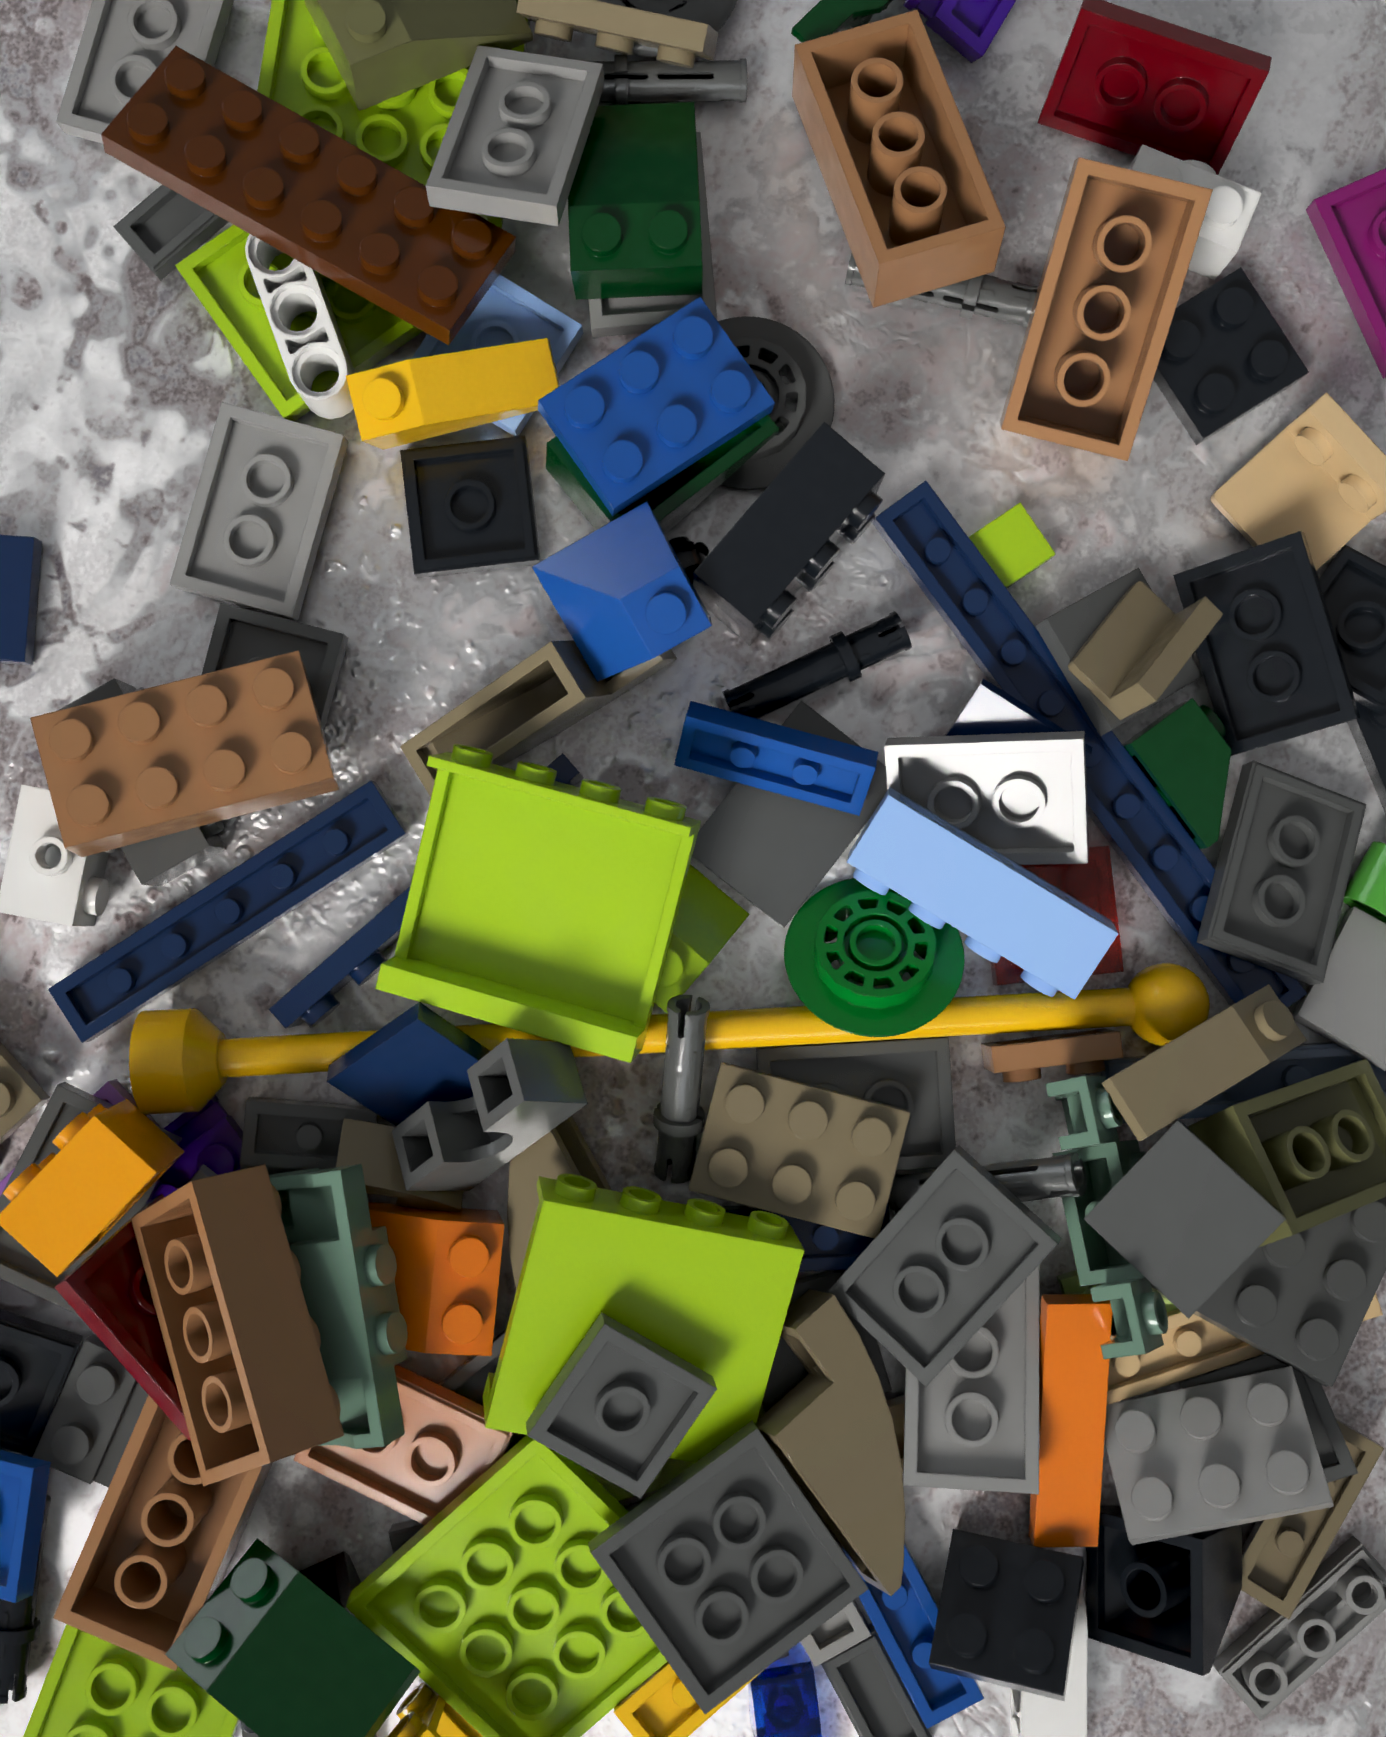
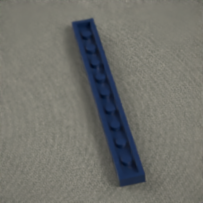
M924 481L876 516L873 525L990 683L1067 732L1085 731V743L1093 747L1092 754L1086 761L1088 815L1228 1004L1232 1006L1268 984L1287 1008L1305 996L1307 992L1298 980L1197 943L1215 873L1214 867L1111 730L1102 736L1099 735L1038 630L929 483Z

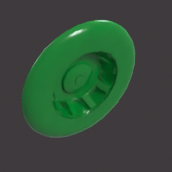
M855 878L846 879L823 888L808 899L798 910L785 938V968L792 988L799 999L815 1016L832 1027L847 1033L866 1037H889L905 1034L924 1026L936 1018L949 1005L957 993L965 963L963 943L958 929L948 923H945L942 929H937L925 923L909 911L908 908L912 902L892 889H889L886 895H881L867 888ZM837 938V941L835 943H826ZM914 951H916L917 954H918L921 958H923L924 960H921V959L915 957V956H914ZM834 960H837L840 964L838 969H834L831 965ZM908 972L911 978L903 981L901 977ZM852 978L862 983L863 986L856 985L848 980ZM888 984L889 988L883 989L874 988L876 985Z

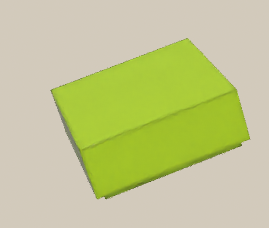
M1021 502L969 536V539L1006 589L1056 555Z

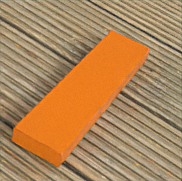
M1042 1294L1039 1332V1495L1031 1494L1028 1534L1032 1545L1040 1548L1098 1547L1109 1359H1103L1101 1345L1111 1341L1112 1308L1110 1300L1093 1302L1092 1294Z

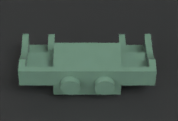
M1085 1075L1045 1084L1048 1097H1055L1056 1101H1062L1069 1134L1058 1137L1062 1152L1052 1154L1053 1156L1067 1155L1068 1153H1078L1079 1159L1083 1161L1086 1172L1087 1187L1084 1196L1062 1197L1080 1287L1101 1284L1090 1288L1093 1302L1110 1300L1112 1308L1111 1341L1101 1345L1103 1359L1147 1354L1164 1345L1162 1334H1165L1168 1330V1317L1163 1298L1158 1291L1152 1292L1151 1283L1084 1220V1217L1147 1152H1140L1137 1139L1119 1141L1116 1127L1122 1126L1123 1116L1101 1084L1106 1080V1077Z
M362 1164L321 1170L313 1168L269 1175L271 1184L276 1188L281 1199L282 1223L288 1243H293L289 1245L290 1250L294 1252L300 1264V1285L310 1317L315 1321L319 1329L321 1339L319 1350L328 1381L335 1389L340 1401L341 1412L339 1419L344 1436L318 1446L340 1445L353 1449L385 1447L405 1434L394 1366L407 1359L405 1346L408 1330L406 1321L400 1313L396 1291V1256L389 1245L386 1226L372 1227Z

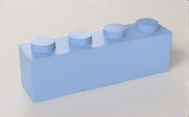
M891 787L885 793L848 855L847 863L856 868L852 875L861 884L881 895H886L889 889H892L912 902L908 909L916 917L937 929H942L945 923L950 924L968 935L964 943L975 953L994 963H998L1003 956L1024 969L1020 977L1026 983L1050 997H1054L1059 990L1075 1000L1119 934L1112 920Z

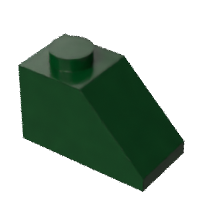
M1191 698L1174 706L1122 745L1200 849L1210 847L1219 839L1231 748L1222 738L1226 731L1219 717L1208 706L1203 704L1199 706Z

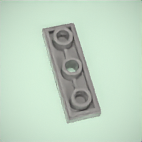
M1352 1536L1319 1565L1289 1620L1270 1609L1216 1657L1213 1666L1261 1721L1386 1609L1385 1569L1364 1545ZM1316 1625L1311 1634L1304 1636L1309 1627Z

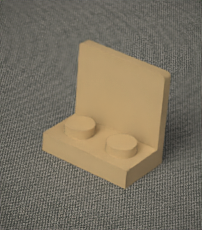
M1326 392L1211 495V502L1253 547L1298 531L1304 532L1317 571L1371 520L1386 512V455Z

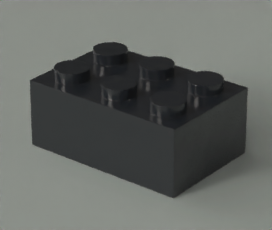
M823 422L693 572V586L705 608L749 646L760 634H763L770 640L794 612L791 608L797 601V598L794 596L802 586L809 592H812L834 566L835 562H833V559L840 551L837 545L844 538L852 545L875 519L876 514L874 512L883 501L877 495L885 473L827 423Z

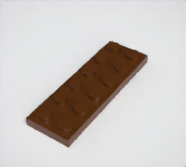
M178 46L173 48L101 133L105 153L448 346L515 253L516 236L475 213L429 206L426 186Z

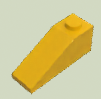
M548 338L413 358L346 375L361 440L382 450L538 411V400L560 386Z

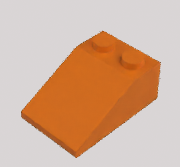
M368 1202L372 1227L386 1226L389 1245L396 1256V1291L400 1313L406 1321L408 1330L406 1350L431 1354L492 1356L505 1225L498 1210L461 1208V1212H448Z

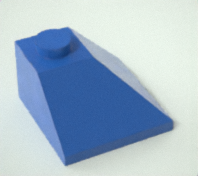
M647 501L532 566L597 682L649 661L712 626L711 617Z

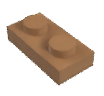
M1106 1028L981 1043L984 1069L993 1073L1002 1072L1003 1082H1024L1041 1079L1042 1067L1065 1065L1066 1074L1068 1075L1097 1073L1105 1071L1104 1060L1124 1058L1120 1031Z

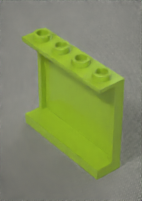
M454 744L452 753L445 752L430 755L427 766L437 768V774L394 957L381 963L375 989L632 1063L644 1046L701 821L685 817L687 807L671 800L647 797L646 804L641 805L620 799L622 789L605 782L582 779L579 788L555 781L557 771L546 766L519 761L516 770L491 764L493 753L472 746Z
M560 1174L557 1180L539 1176L536 1185L539 1204L496 1372L488 1373L483 1392L485 1428L527 1435L526 1421L601 1312L705 1371L714 1378L717 1390L669 1458L697 1462L753 1420L756 1425L804 1254V1248L788 1221L781 1216L765 1211H752L750 1217L727 1213L722 1206L704 1199H689L686 1204L665 1201L657 1193L642 1187L627 1186L623 1188L622 1192L598 1188L592 1180L575 1174Z

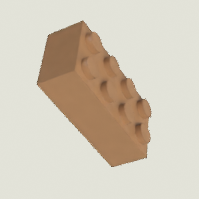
M918 9L795 44L792 97L872 307L885 305L994 272L1006 226Z
M1080 157L1074 161L1000 419L1002 430L1128 461L1213 189Z
M299 650L30 718L64 848L80 857H86L339 790L306 667Z
M266 1164L193 1180L131 1218L203 1487L344 1436L339 1419L341 1412L340 1401L335 1389L328 1381L319 1350L321 1344L319 1329L315 1321L310 1317L300 1285V1264L294 1252L290 1250L281 1219V1199L278 1191L271 1184Z
M148 1395L53 1618L176 1671L178 1666L165 1654L222 1583L272 1463L203 1487L191 1441L183 1435Z

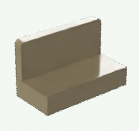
M1138 581L1129 587L1068 663V669L1121 721L1160 698L1222 617L1223 613L1205 596L1175 614L1145 583Z

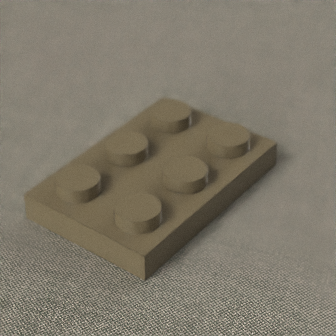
M720 1062L688 1190L875 1239L881 1231L910 1112L891 1105Z

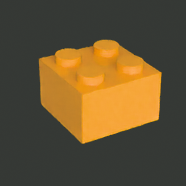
M128 1099L109 1108H105L99 1103L88 1114L84 1111L81 1112L52 1141L60 1151L57 1154L52 1152L38 1165L35 1162L32 1163L3 1192V1195L11 1202L0 1213V1226L56 1277L93 1249L185 1152Z

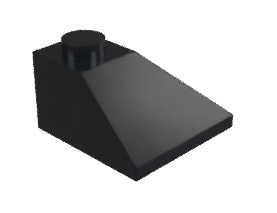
M1100 1505L1098 1547H1086L1088 1638L1201 1676L1208 1674L1211 1671L1242 1589V1524L1132 1545L1128 1540L1120 1505Z

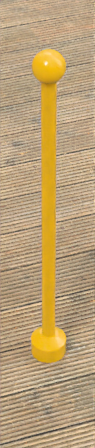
M1159 963L1148 966L1137 973L1127 988L1081 990L1075 1000L1061 991H1057L1054 997L1047 996L1041 992L953 997L949 1005L936 1018L924 1026L905 1034L889 1037H866L844 1032L819 1019L806 1006L710 1011L707 1019L705 1050L1130 1026L1145 1041L1164 1046L1205 1022L1209 1015L1210 1000L1205 985L1194 972L1178 964ZM197 1008L141 1011L134 1021L129 1047V1071L133 1096L138 1109L145 1115L199 1112L226 1083L228 1077L328 1072L329 1065L378 1030L227 1039L225 1034ZM668 1014L651 1015L644 1046L639 1054L665 1053ZM494 1023L455 1026L490 1051L506 1038L552 1041ZM571 1046L574 1058L604 1056Z

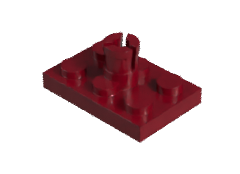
M1083 0L1043 104L1038 123L1136 156L1143 144L1182 161H1201L1212 167L1216 175H1218L1269 73L1272 57L1104 0Z
M160 1194L151 1200L135 1215L163 1199L164 1195ZM130 1219L54 1288L183 1435L191 1441Z

